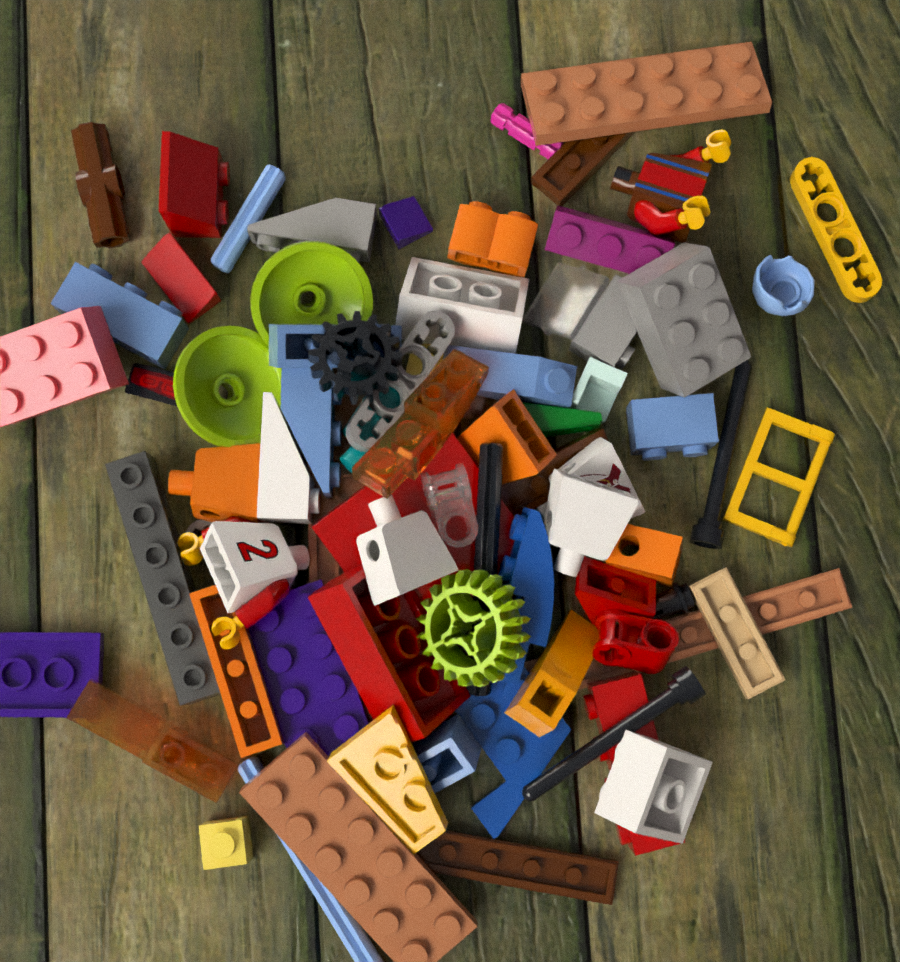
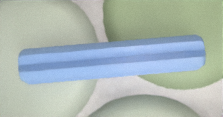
M270 164L264 168L211 257L210 262L218 270L225 273L231 272L250 240L247 232L248 225L262 220L285 181V173L279 168Z

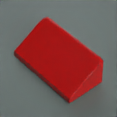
M170 232L163 236L141 261L174 306L183 313L182 316L189 325L221 302L217 292Z

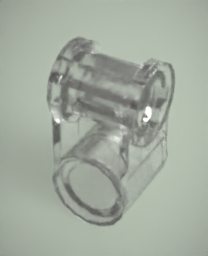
M463 463L456 464L453 470L429 475L428 472L420 473L427 506L431 511L434 527L444 544L456 548L471 544L478 533V522L472 503L468 475ZM451 483L455 484V486L443 490L437 489V487ZM453 516L461 517L467 524L466 535L458 541L452 540L446 532L447 521Z

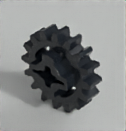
M355 311L353 320L347 321L342 313L337 314V325L333 326L325 321L322 323L325 335L314 334L312 336L313 346L316 348L308 350L309 361L313 363L310 367L313 379L321 378L319 386L322 392L333 388L335 401H339L344 394L350 395L352 405L357 404L359 395H365L369 402H373V391L378 389L380 392L387 394L389 392L387 379L397 381L399 378V370L396 368L402 365V353L397 352L400 349L399 337H390L391 325L389 323L382 325L380 328L377 327V315L372 314L367 321H362L360 311ZM374 341L381 347L384 358L380 356L379 351L373 349ZM327 357L331 359L332 364L337 365V374L333 373L328 366Z

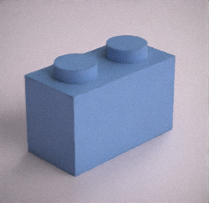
M713 393L688 395L685 398L682 396L635 399L631 400L626 407L631 455H642V460L644 461L667 458V452L683 451V457L707 455V449H711L719 442Z

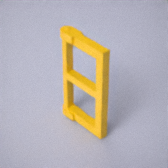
M767 407L722 520L764 536L783 546L793 547L796 539L795 536L829 447L834 440L835 433ZM771 424L819 442L805 480L757 462ZM752 473L800 492L785 530L738 512Z

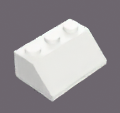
M412 257L398 303L396 325L402 326L401 339L405 340L416 323L426 313L441 311L452 319L455 326V335L449 345L516 354L529 279ZM436 323L428 327L430 332L421 344H430L435 338L440 336L439 330L441 327Z

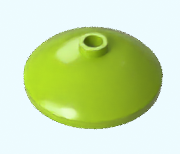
M304 241L284 247L264 263L252 286L250 309L256 330L263 341L269 346V324H322L325 321L330 324H338L337 314L342 313L346 320L349 321L353 320L355 311H360L361 320L367 321L372 315L373 294L370 281L364 269L349 253L326 242ZM304 292H313L314 298L311 303H301V296Z
M220 326L209 329L195 337L184 348L178 358L173 378V390L177 407L188 426L198 436L213 445L231 447L234 445L261 443L263 392H272L281 408L282 368L269 366V346L263 341L259 333L239 326ZM220 386L226 388L228 392L227 399L220 396Z

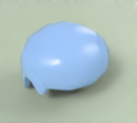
M769 255L756 268L753 277L752 293L757 305L767 313L777 316H790L804 311L814 297L815 280L809 269L795 261L792 256L773 259L772 255Z

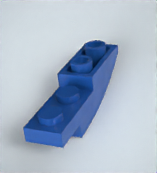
M523 507L521 515L516 514L512 521L509 538L514 540L510 556L505 555L503 557L498 575L503 576L502 586L512 585L516 587L513 593L516 595L515 600L522 599L526 601L522 608L518 610L520 616L525 615L531 618L527 624L522 625V631L528 633L531 637L528 641L519 643L527 653L530 643L543 647L547 646L554 604V572L548 535L540 511ZM527 654L523 658L515 659L518 667L513 672L505 673L502 681L519 684Z

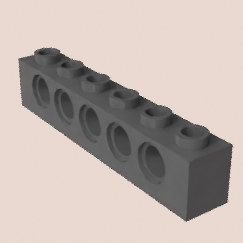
M146 451L106 463L107 473L179 704L190 705L220 695L221 693L189 593L197 590L189 566L185 565L180 557L181 551L177 544L179 538L178 530L155 458Z

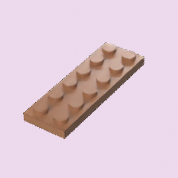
M752 42L521 73V88L536 146L764 114L770 112L772 99Z
M305 732L246 783L239 793L393 962H437L478 927L476 918L417 853L413 854L327 762L329 756Z

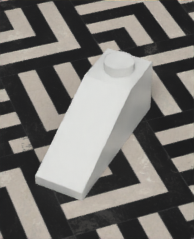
M263 392L257 518L263 523L312 524L313 514L320 513L321 490L320 488H314V481L277 399L272 392Z

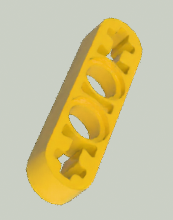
M804 158L797 164L791 174V188L842 293L852 302H867L878 293L882 286L881 273L827 164L819 158ZM806 170L809 175L816 173L818 176L814 185L810 180L805 182L802 180ZM817 191L820 195L811 200V197ZM822 203L832 205L836 209L837 219L832 222L823 221L817 214V206ZM845 238L851 241L854 246V254L851 257L838 255L834 249V241L836 239ZM857 260H860L861 263L855 269L852 267L848 271L845 270L844 267H849ZM858 277L861 280L866 278L869 280L870 284L865 290L863 287L855 288L853 282Z

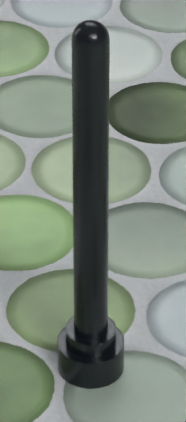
M749 360L736 366L734 370L703 518H698L697 524L692 526L689 542L696 546L708 549H722L725 531L722 530L723 523L719 520L752 369Z
M687 666L671 675L673 680L667 683L668 689L526 784L522 789L524 799L527 801L536 800L607 752L622 740L625 730L636 732L677 703L681 706L686 702L693 704L705 696L706 693L698 679Z

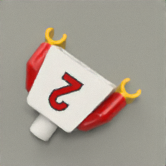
M231 516L223 521L212 522L210 527L201 531L202 535L199 537L194 533H183L177 542L181 551L180 557L185 565H196L204 557L227 613H236V616L232 619L220 617L212 624L211 630L214 636L219 635L224 630H231L230 634L223 637L219 642L222 649L234 648L240 640L238 630L244 626L249 629L288 596L290 586L298 570L307 569L310 561L306 546H287L279 527L275 524L256 523L238 516Z

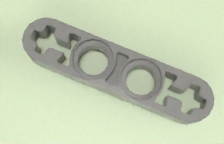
M441 311L428 312L411 330L397 352L402 353V357L406 354L418 356L422 362V371L418 375H411L401 365L396 367L399 370L398 380L391 381L387 379L389 387L394 388L400 395L399 406L394 409L383 406L379 400L378 389L373 391V402H369L366 398L363 400L346 427V438L354 449L360 452H369L385 441L453 340L455 326L447 314ZM436 323L441 327L439 330L440 336L435 338L426 349L420 344L430 332L428 327ZM376 413L382 417L372 429L376 439L369 437L364 441L359 437L362 430L357 424L365 425Z

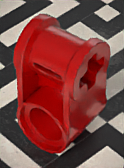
M608 609L599 612L596 616L595 626L599 630L598 642L593 646L592 655L596 661L604 665L620 666L646 674H656L666 667L678 645L679 636L676 629L666 621L628 614L622 610Z

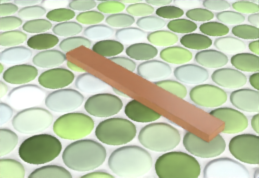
M840 568L742 597L762 635L853 608ZM700 610L664 620L676 629L679 636L678 645L668 663L719 648ZM539 658L524 662V666L529 673ZM593 658L578 690L587 688L586 683L632 671H640L620 666L604 665Z

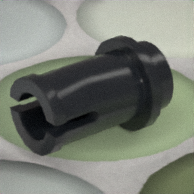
M677 582L673 583L672 589L656 594V615L652 619L660 620L681 611L685 615L689 613V608L695 607L693 597L686 583L678 585Z

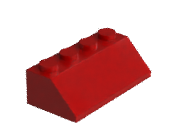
M360 564L332 579L308 596L314 611L373 720L394 705L410 741L413 742L426 738L470 697L466 687L458 685L457 679L452 681L444 680V669H431L435 659L433 655L426 656L422 654L425 648L428 647L427 640L417 638V636L425 631V625L416 619L420 615L427 613L414 589L374 606L363 565Z

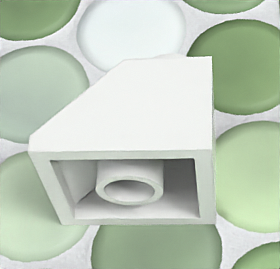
M625 730L622 740L616 747L615 759L608 778L600 790L599 802L594 813L636 834L683 844L713 762L648 736Z

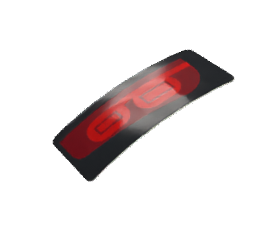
M134 363L125 393L177 407L173 390L174 372Z

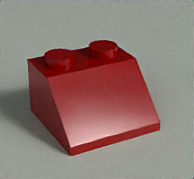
M162 131L159 188L160 215L173 237L221 238L222 225H228L229 221L228 201L223 200V186L230 185L229 162L223 161L218 147L170 131Z

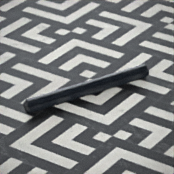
M482 443L479 453L474 570L483 569L488 571L489 576L496 575L498 567L504 450L503 446L499 443ZM472 595L473 601H478L482 609L487 612L490 611L489 607L480 598ZM477 621L476 624H472L471 632H475L474 626L478 625L482 621ZM492 682L483 687L470 685L468 686V692L475 696L490 695Z

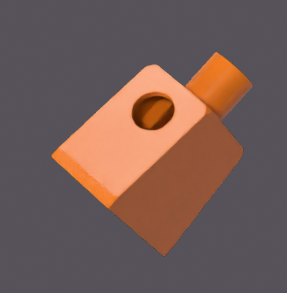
M514 389L497 401L457 437L478 468L480 445L482 443H499L503 446L502 484L538 474L557 456Z
M261 443L201 448L197 450L194 471L170 470L168 494L191 496L190 505L193 517L199 520L215 522L223 521L231 516H238L260 523V520L257 518Z
M627 524L605 563L654 579L656 584L672 588L683 550V537ZM628 545H634L639 548L638 552L632 556L622 554V550Z

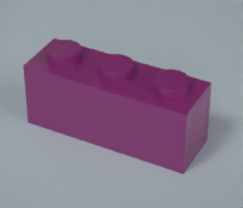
M558 205L544 250L630 274L672 250L675 241L663 234L652 235L646 229Z

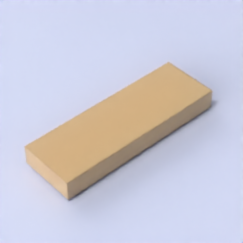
M727 567L688 586L745 699H750L786 680Z

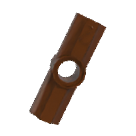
M94 122L79 124L76 129L71 130L79 168L75 176L81 201L84 207L87 208L93 243L97 248L110 249L123 246L124 243L130 241L122 202L125 199V190L119 168L114 163L108 129L105 124Z

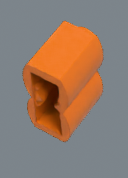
M472 201L469 205L460 204L447 258L465 265L487 268L501 274L524 278L538 223L531 221V217L522 212L511 211L508 212V215L498 214L492 211V207L488 204L478 201Z

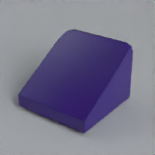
M414 196L385 204L379 208V216L398 250L433 232L431 224Z

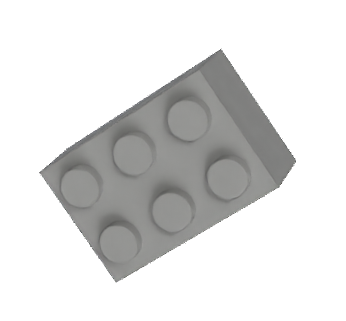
M684 242L616 281L661 389L685 398L751 358L710 247Z

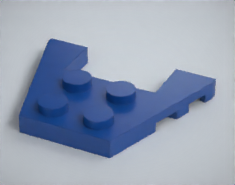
M523 666L518 685L502 680L492 683L490 695L475 696L470 694V697L455 710L505 778L503 783L471 806V809L493 839L500 835L524 800L522 795L523 787L541 775L571 731L565 720L561 718L553 731L539 738L505 714L506 709L529 675L525 666Z

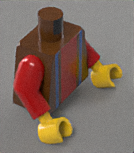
M723 129L716 130L707 137V148L699 146L684 154L664 155L653 152L649 153L646 156L641 172L617 166L610 189L632 196L627 212L629 219L641 224L652 235L663 234L678 242H686L690 228L694 230L700 229L705 222L704 217H708L711 213L707 198L702 196L712 167L709 159H713L717 163H723L729 159L731 154L729 147L732 143L729 134Z

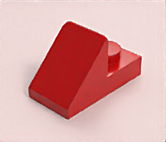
M584 556L576 577L575 595L593 625L596 623V616L599 612L608 609L622 610L628 614L650 619L656 615V580Z

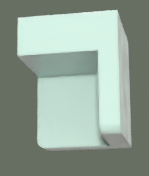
M589 357L573 393L572 405L567 408L599 412L602 415L601 424H603L628 373Z

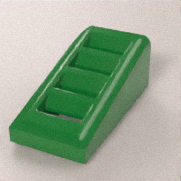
M522 402L546 438L590 432L598 428L602 423V415L599 412Z

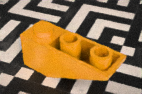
M570 610L506 709L505 714L539 738L553 731L575 697L594 658L592 655L593 646L598 642L599 630L596 626L573 610Z

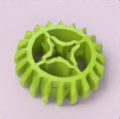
M469 569L459 570L456 575L450 574L441 578L442 584L434 585L429 589L432 598H426L421 602L427 614L420 615L416 619L425 625V631L421 632L417 638L427 640L428 647L425 648L422 654L435 657L431 669H444V680L452 681L457 679L458 685L464 687L470 685L477 687L487 686L489 682L496 683L503 680L505 673L513 672L518 667L515 659L523 658L527 654L519 643L526 642L531 637L528 633L522 631V625L527 624L531 618L525 615L520 616L518 610L522 608L526 601L522 599L512 600L516 587L512 585L502 586L503 576L497 574L489 576L488 571L483 569L474 570L473 572ZM471 594L480 598L489 607L490 611H485L478 601H473ZM477 621H482L478 625L474 626L475 632H470L471 634L465 635V633L472 630V624H476ZM457 644H459V645H461L462 647H464V649L467 651L468 655H469V656L473 655V657H474L475 660H473V659L469 658L468 656H466V655L459 649V647L457 646Z

